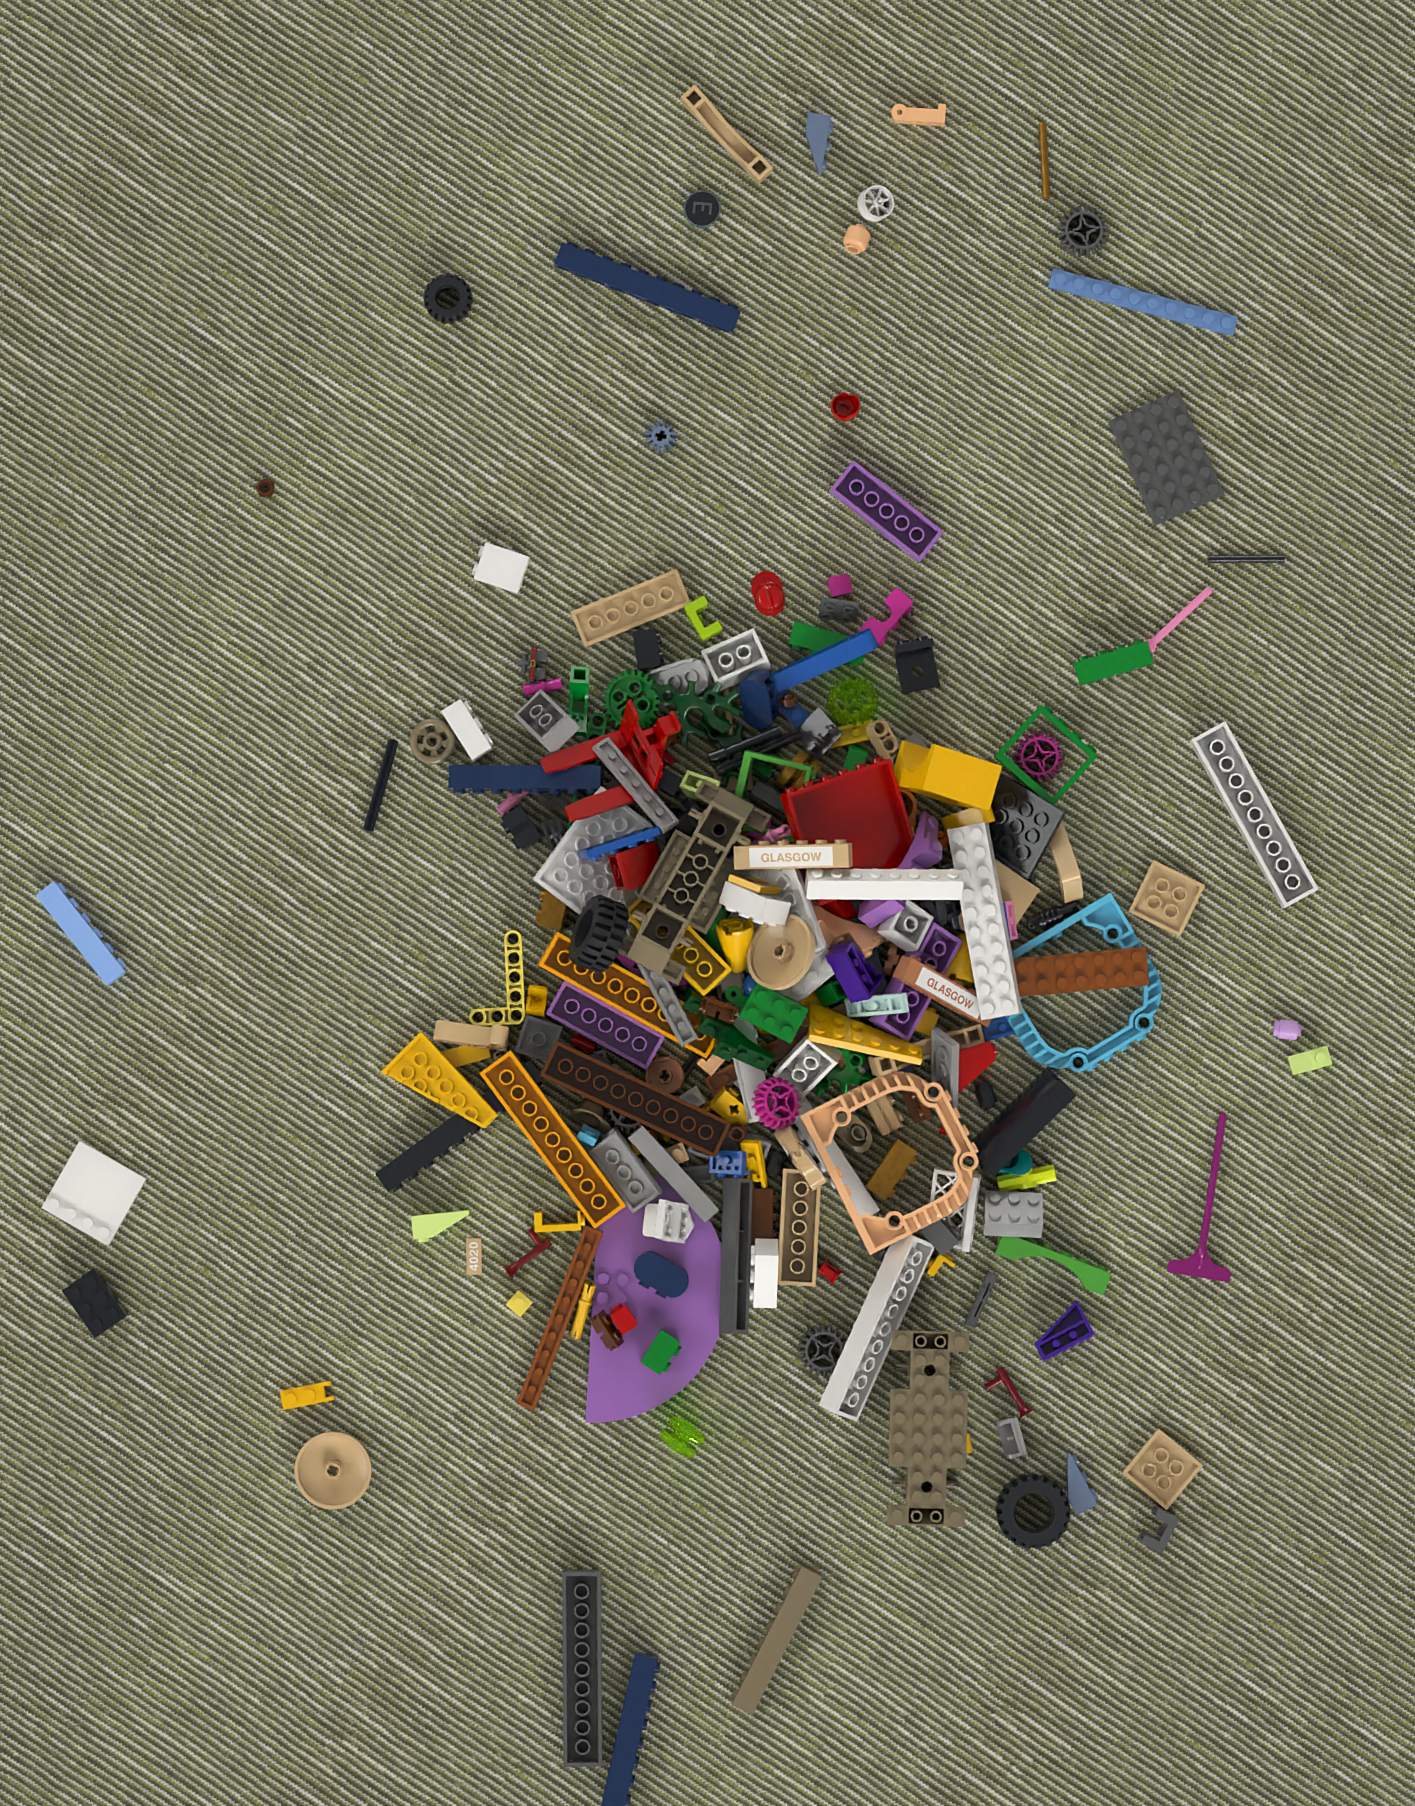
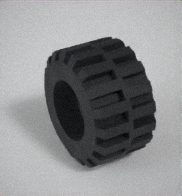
M446 273L443 276L440 274L438 278L435 279L434 277L431 280L432 282L426 286L427 289L424 291L426 309L429 315L437 322L440 321L442 324L450 323V325L456 321L459 323L463 317L466 318L468 316V312L472 309L473 298L470 287L458 275L454 274L452 276L450 273ZM445 289H453L459 294V303L452 309H443L437 303L439 293Z

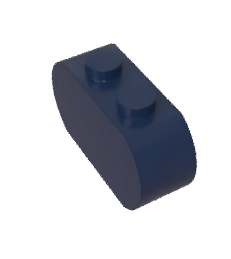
M753 670L748 673L738 687L741 697V711L748 725L756 729H766L779 714L775 680L765 671Z
M653 1251L644 1252L635 1260L634 1274L640 1280L639 1285L646 1289H649V1287L656 1289L655 1294L664 1299L666 1296L670 1298L678 1297L686 1291L689 1277L685 1269Z

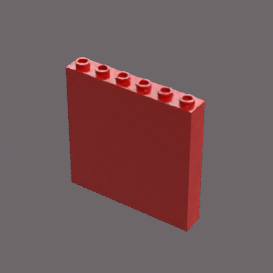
M883 756L872 759V763L867 765L865 762L854 765L855 769L850 771L848 768L839 770L836 776L831 777V774L820 777L818 782L814 783L811 780L802 783L803 787L797 789L796 786L785 789L786 793L780 795L795 844L797 840H808V844H815V840H827V843H835V840L846 839V843H852L853 866L839 869H897L914 840V834L891 760L883 759ZM803 868V872H804L805 878H806V869H814V868ZM812 899L814 906H821L838 900Z

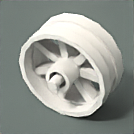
M873 185L861 192L858 197L857 206L861 216L868 221L877 222L891 214L894 208V199L886 187ZM871 190L877 191L876 197H874ZM866 193L868 194L871 200L865 199ZM879 209L885 213L881 217L879 214ZM874 210L875 215L871 214L870 211Z

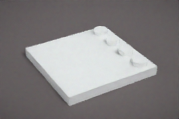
M79 1141L41 1208L109 1246L147 1178Z

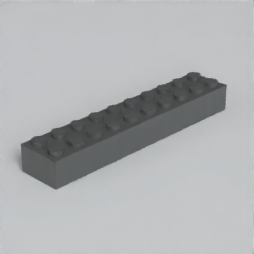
M601 1569L563 1570V1767H602Z

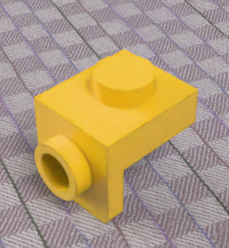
M529 985L525 1009L526 1015L544 1017L547 987Z
M938 1253L934 1259L930 1258L926 1266V1273L934 1277L943 1262L954 1268L955 1264L952 1262L954 1258L948 1254L942 1256Z

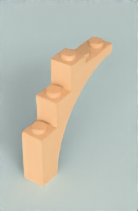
M810 899L827 948L832 947V945L852 941L865 955L864 959H867L872 955V950L885 941L891 942L877 932L880 925L871 929L864 924L843 920L820 906H814L813 901Z

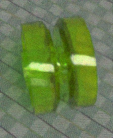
M672 1414L667 1423L675 1432L668 1428H663L658 1438L677 1453L693 1460L698 1451L690 1441L696 1445H703L707 1436L681 1417Z

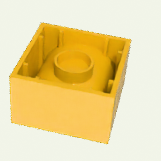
M902 740L894 766V773L899 788H904L910 792L954 806L989 811L1002 766L936 744H932L929 749Z

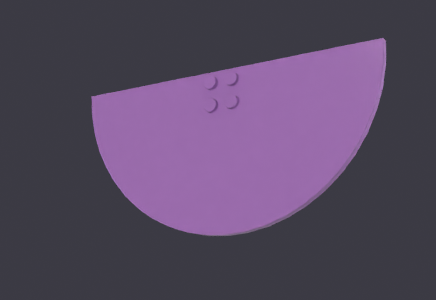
M656 1174L654 1180L663 1192L647 1204H658L659 1199L687 1204L662 1175ZM626 1205L597 1227V1229L604 1231L595 1254L593 1283L596 1284L592 1300V1317L603 1309L609 1314L611 1308L616 1304L621 1303L622 1305L626 1303L639 1325L623 1334L624 1343L612 1351L609 1348L607 1349L600 1339L605 1334L604 1331L597 1334L591 1325L585 1423H601L630 1418L654 1409L666 1402L696 1376L715 1347L720 1334L721 1243L710 1219L705 1223L690 1206L688 1210L691 1213L694 1228L685 1240V1244L644 1236L643 1223L646 1205L634 1213ZM653 1251L685 1269L689 1277L686 1291L678 1297L670 1298L666 1296L664 1299L655 1294L656 1289L652 1287L646 1289L639 1285L640 1280L634 1274V1263L637 1257L644 1252ZM612 1320V1323L614 1324L615 1328L619 1330ZM660 1329H663L681 1341L679 1345L682 1348L676 1357L672 1355L669 1360L671 1365L667 1372L664 1373L662 1371L659 1375L640 1363Z

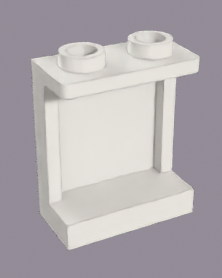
M485 543V546L480 547L478 557H480L479 564H475L472 571L474 580L518 595L530 557Z

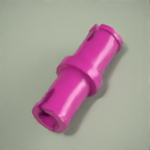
M561 679L539 680L537 683L523 685L525 697L535 695L540 689L545 693L563 690Z

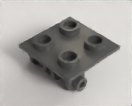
M821 597L818 617L826 620H842L846 623L856 622L860 602Z
M820 707L798 728L802 733L800 741L806 747L805 753L809 756L812 755L817 761L843 735Z

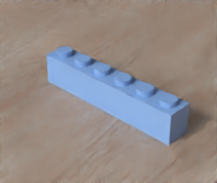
M53 881L40 891L36 897L106 986H110L127 973L125 969L127 965L120 957L117 959L114 956L113 952L115 950L108 942L106 944L101 939L103 937L102 933L97 928H92L89 924L91 920L85 912L81 914L77 909L79 904L76 900L66 895L67 889L61 882L58 884Z

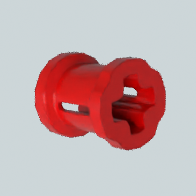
M825 1260L816 1274H821L833 1284L842 1270H837Z

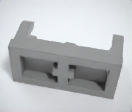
M1012 1416L995 1421L1006 1459L1027 1455L1017 1417Z

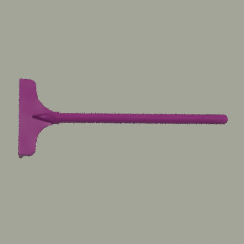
M1220 1113L1198 1248L1186 1260H1170L1167 1265V1272L1230 1282V1270L1215 1265L1207 1252L1208 1233L1227 1118L1225 1113Z

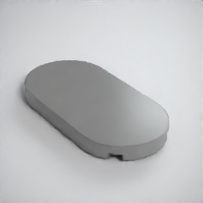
M697 658L683 659L651 670L645 674H650V680L655 679L659 685H673L678 693H685L688 681H695V693L697 696L704 693L711 681L708 666ZM664 702L663 704H658V707H666L673 703Z

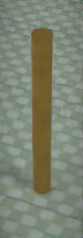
M1040 122L1039 140L1043 199H1050L1046 122Z

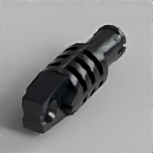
M1076 901L1061 907L1056 905L1036 913L1026 919L1030 931L1046 928L1062 922L1064 917L1079 912Z

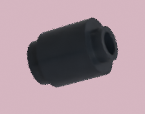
M989 1081L975 1085L974 1093L979 1107H984L985 1110L996 1107L995 1103L998 1100Z
M773 1148V1151L768 1152L765 1160L767 1175L777 1178L778 1174H781L787 1158L783 1156V1151Z

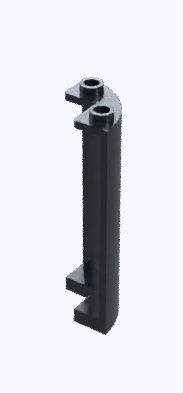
M1048 1067L970 1141V1143L974 1142L978 1149L976 1155L978 1161L982 1164L980 1169L987 1176L990 1173L995 1176L1077 1096Z

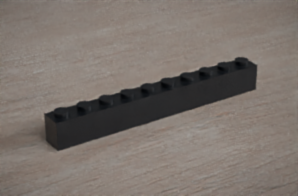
M529 1060L523 1066L538 1087L543 1084L541 1080L544 1078L540 1076L541 1073L532 1060ZM491 1089L481 1095L497 1113L500 1110L503 1113L507 1111ZM455 1114L377 1171L375 1175L388 1192L393 1190L395 1193L403 1187V1181L409 1179V1181L413 1180L419 1175L418 1170L423 1167L425 1170L434 1164L433 1160L436 1157L443 1158L450 1152L449 1148L455 1145L458 1147L466 1141L464 1139L466 1135L470 1133L473 1136L481 1128L463 1116Z

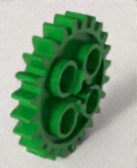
M625 670L624 675L617 673L618 679L612 677L613 684H606L610 689L603 690L607 694V697L602 698L603 701H607V704L602 706V708H608L605 715H611L609 722L616 721L615 727H619L626 705L621 709L618 707L626 704L629 700L632 701V698L640 697L646 692L647 695L634 700L633 705L639 715L638 725L642 726L643 729H647V723L650 725L654 724L652 718H659L656 712L662 711V709L658 707V704L664 703L659 700L657 692L649 688L653 681L656 683V680H650V674L644 676V671H639L638 675L637 670H632L631 673L629 670ZM636 683L640 686V690L637 693L634 691ZM620 691L623 693V700L621 702L617 698ZM644 700L648 702V707L646 710L642 708V702Z

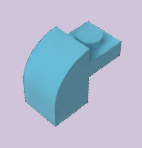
M583 1124L576 1138L584 1149L588 1151L595 1146L601 1132Z

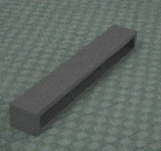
M723 1179L719 1333L748 1334L753 1179Z

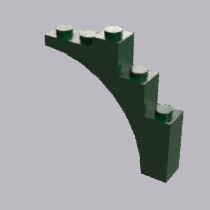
M688 983L683 1008L700 1015L697 1031L714 1038L712 1054L726 1061L735 1058L765 1072L773 1061L774 1054L749 1040L733 1023L728 1024L718 1020L719 1012H716L714 1018L701 1014L698 1008L701 1003L699 1000L703 997ZM713 990L709 995L716 997L715 990Z

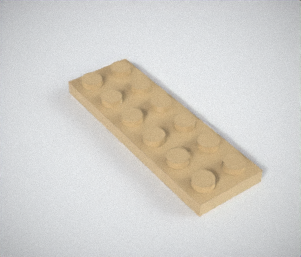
M675 569L571 611V615L586 648L680 610L691 602L678 570Z

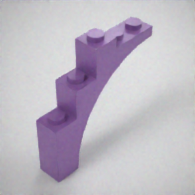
M926 811L920 814L914 840L897 869H927L942 860L943 846L937 841L939 822ZM865 900L859 904L858 919L872 929L906 908V900Z

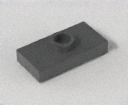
M709 1164L681 1167L696 1185L715 1182L714 1173H709Z

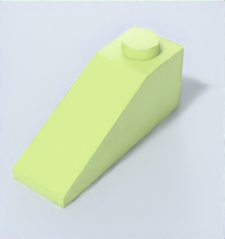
M470 1210L411 1216L413 1239H418V1242L430 1241L429 1238L436 1236L469 1215Z

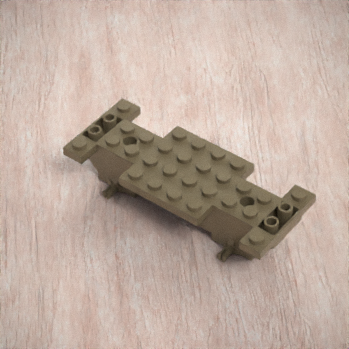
M705 779L701 782L694 797L709 804L708 808L703 813L693 807L691 808L688 815L698 819V826L692 838L675 829L638 895V898L653 905V907L646 915L635 909L632 917L641 921V928L635 939L626 934L623 945L619 950L621 955L676 985L681 981L687 967L672 960L671 957L679 943L691 948V944L694 941L684 936L688 926L695 928L705 935L707 934L722 907L719 899L725 881H728L730 874L739 875L742 869L734 870V861L727 858L736 841L747 847L750 839L740 834L744 825L763 833L771 818V815ZM717 826L723 827L725 831L720 836L713 832V829ZM659 928H666L668 934L665 937H660L657 934Z
M892 1330L891 1350H909L907 1363H895V1371H907L908 1389L890 1388L888 1455L889 1467H906L904 1479L892 1478V1482H897L892 1483V1487H904L906 1505H887V1525L965 1527V1507L946 1506V1488L958 1489V1485H950L958 1484V1480H947L946 1476L947 1468L966 1469L968 1390H949V1372L961 1373V1369H953L961 1368V1364L950 1365L949 1356L950 1351L969 1352V1332ZM933 1365L935 1367L934 1373L931 1375L925 1374V1366ZM923 1482H931L932 1488L929 1491H923L921 1489Z

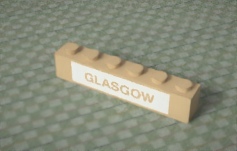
M846 839L835 840V843H827V840H815V844H808V840H797L796 844H789V841H777V844H770V841H758V845H751V841H749L747 847L740 842L739 845L733 846L734 870L849 868L853 866L852 843H846Z

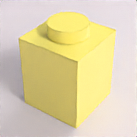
M519 1289L506 1306L521 1317L534 1301Z

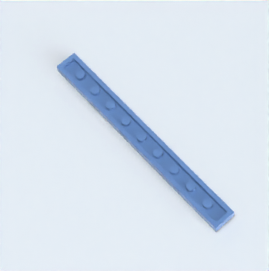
M1055 268L1052 270L1048 288L1229 336H1233L1238 319L1237 316Z

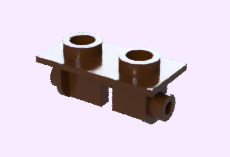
M711 995L704 996L699 1000L701 1003L698 1010L701 1011V1014L714 1018L716 1012H719L718 1020L728 1024L736 1022L737 1016L735 1014L741 1010L735 1007V1004L718 1001V998Z
M604 1309L590 1318L592 1321L590 1324L597 1334L604 1331L605 1334L600 1339L607 1349L609 1348L612 1351L624 1343L621 1332L615 1328L610 1315Z

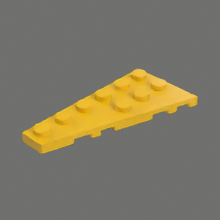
M811 1001L809 1002L808 1041L921 1065V1047Z
M420 1032L381 1071L383 1074L392 1077L396 1081L403 1083L482 1128H486L499 1115L423 1032Z

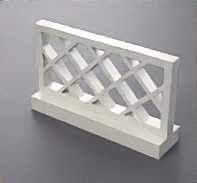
M934 1169L930 1202L936 1200L935 1195L940 1191L943 1194L947 1193L944 1188L951 1183L954 1184L957 1179L955 1171ZM973 1173L972 1188L965 1204L947 1216V1221L952 1226L956 1225L950 1217L957 1212L962 1217V1223L957 1226V1228L961 1227L962 1238L953 1248L962 1249L964 1252H970L972 1248L981 1180L980 1173ZM938 1174L946 1175L950 1181L941 1186L937 1181Z

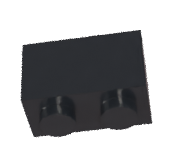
M655 628L632 631L638 671L660 668V663L664 662L663 651H658V644H661L660 632L656 633Z

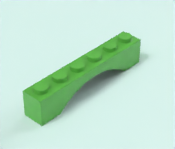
M1000 1236L994 1251L995 1254L1011 1260L1030 1256L1056 1260L1068 1267L1078 1277L1084 1288L1101 1295L1104 1294L1111 1273L1107 1272V1267L1097 1264V1267L1089 1265V1260L1079 1257V1260L1071 1258V1253L1063 1250L1061 1253L1053 1251V1246L1045 1243L1043 1246L1035 1244L1037 1240L1029 1237L1021 1239L1019 1237Z

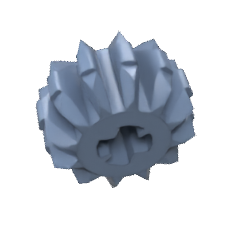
M656 421V428L650 424L649 428L652 432H645V435L650 436L645 439V442H652L649 445L650 450L656 446L655 453H659L660 448H662L663 453H666V446L672 450L673 446L670 442H677V439L672 438L677 435V432H670L673 429V425L666 428V421L663 422L662 426H660L659 421ZM660 433H664V437H666V439L658 441V437L656 438V435L659 436Z

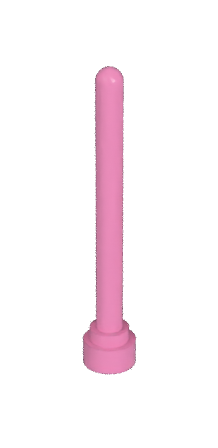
M1210 587L1205 588L1152 639L1144 640V642L1149 641L1152 654L1156 651V645L1212 593Z

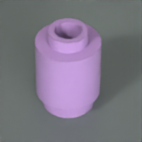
M1279 1019V1021H1274L1273 1036H1277L1280 1039L1296 1040L1297 1036H1301V1025H1298V1021Z

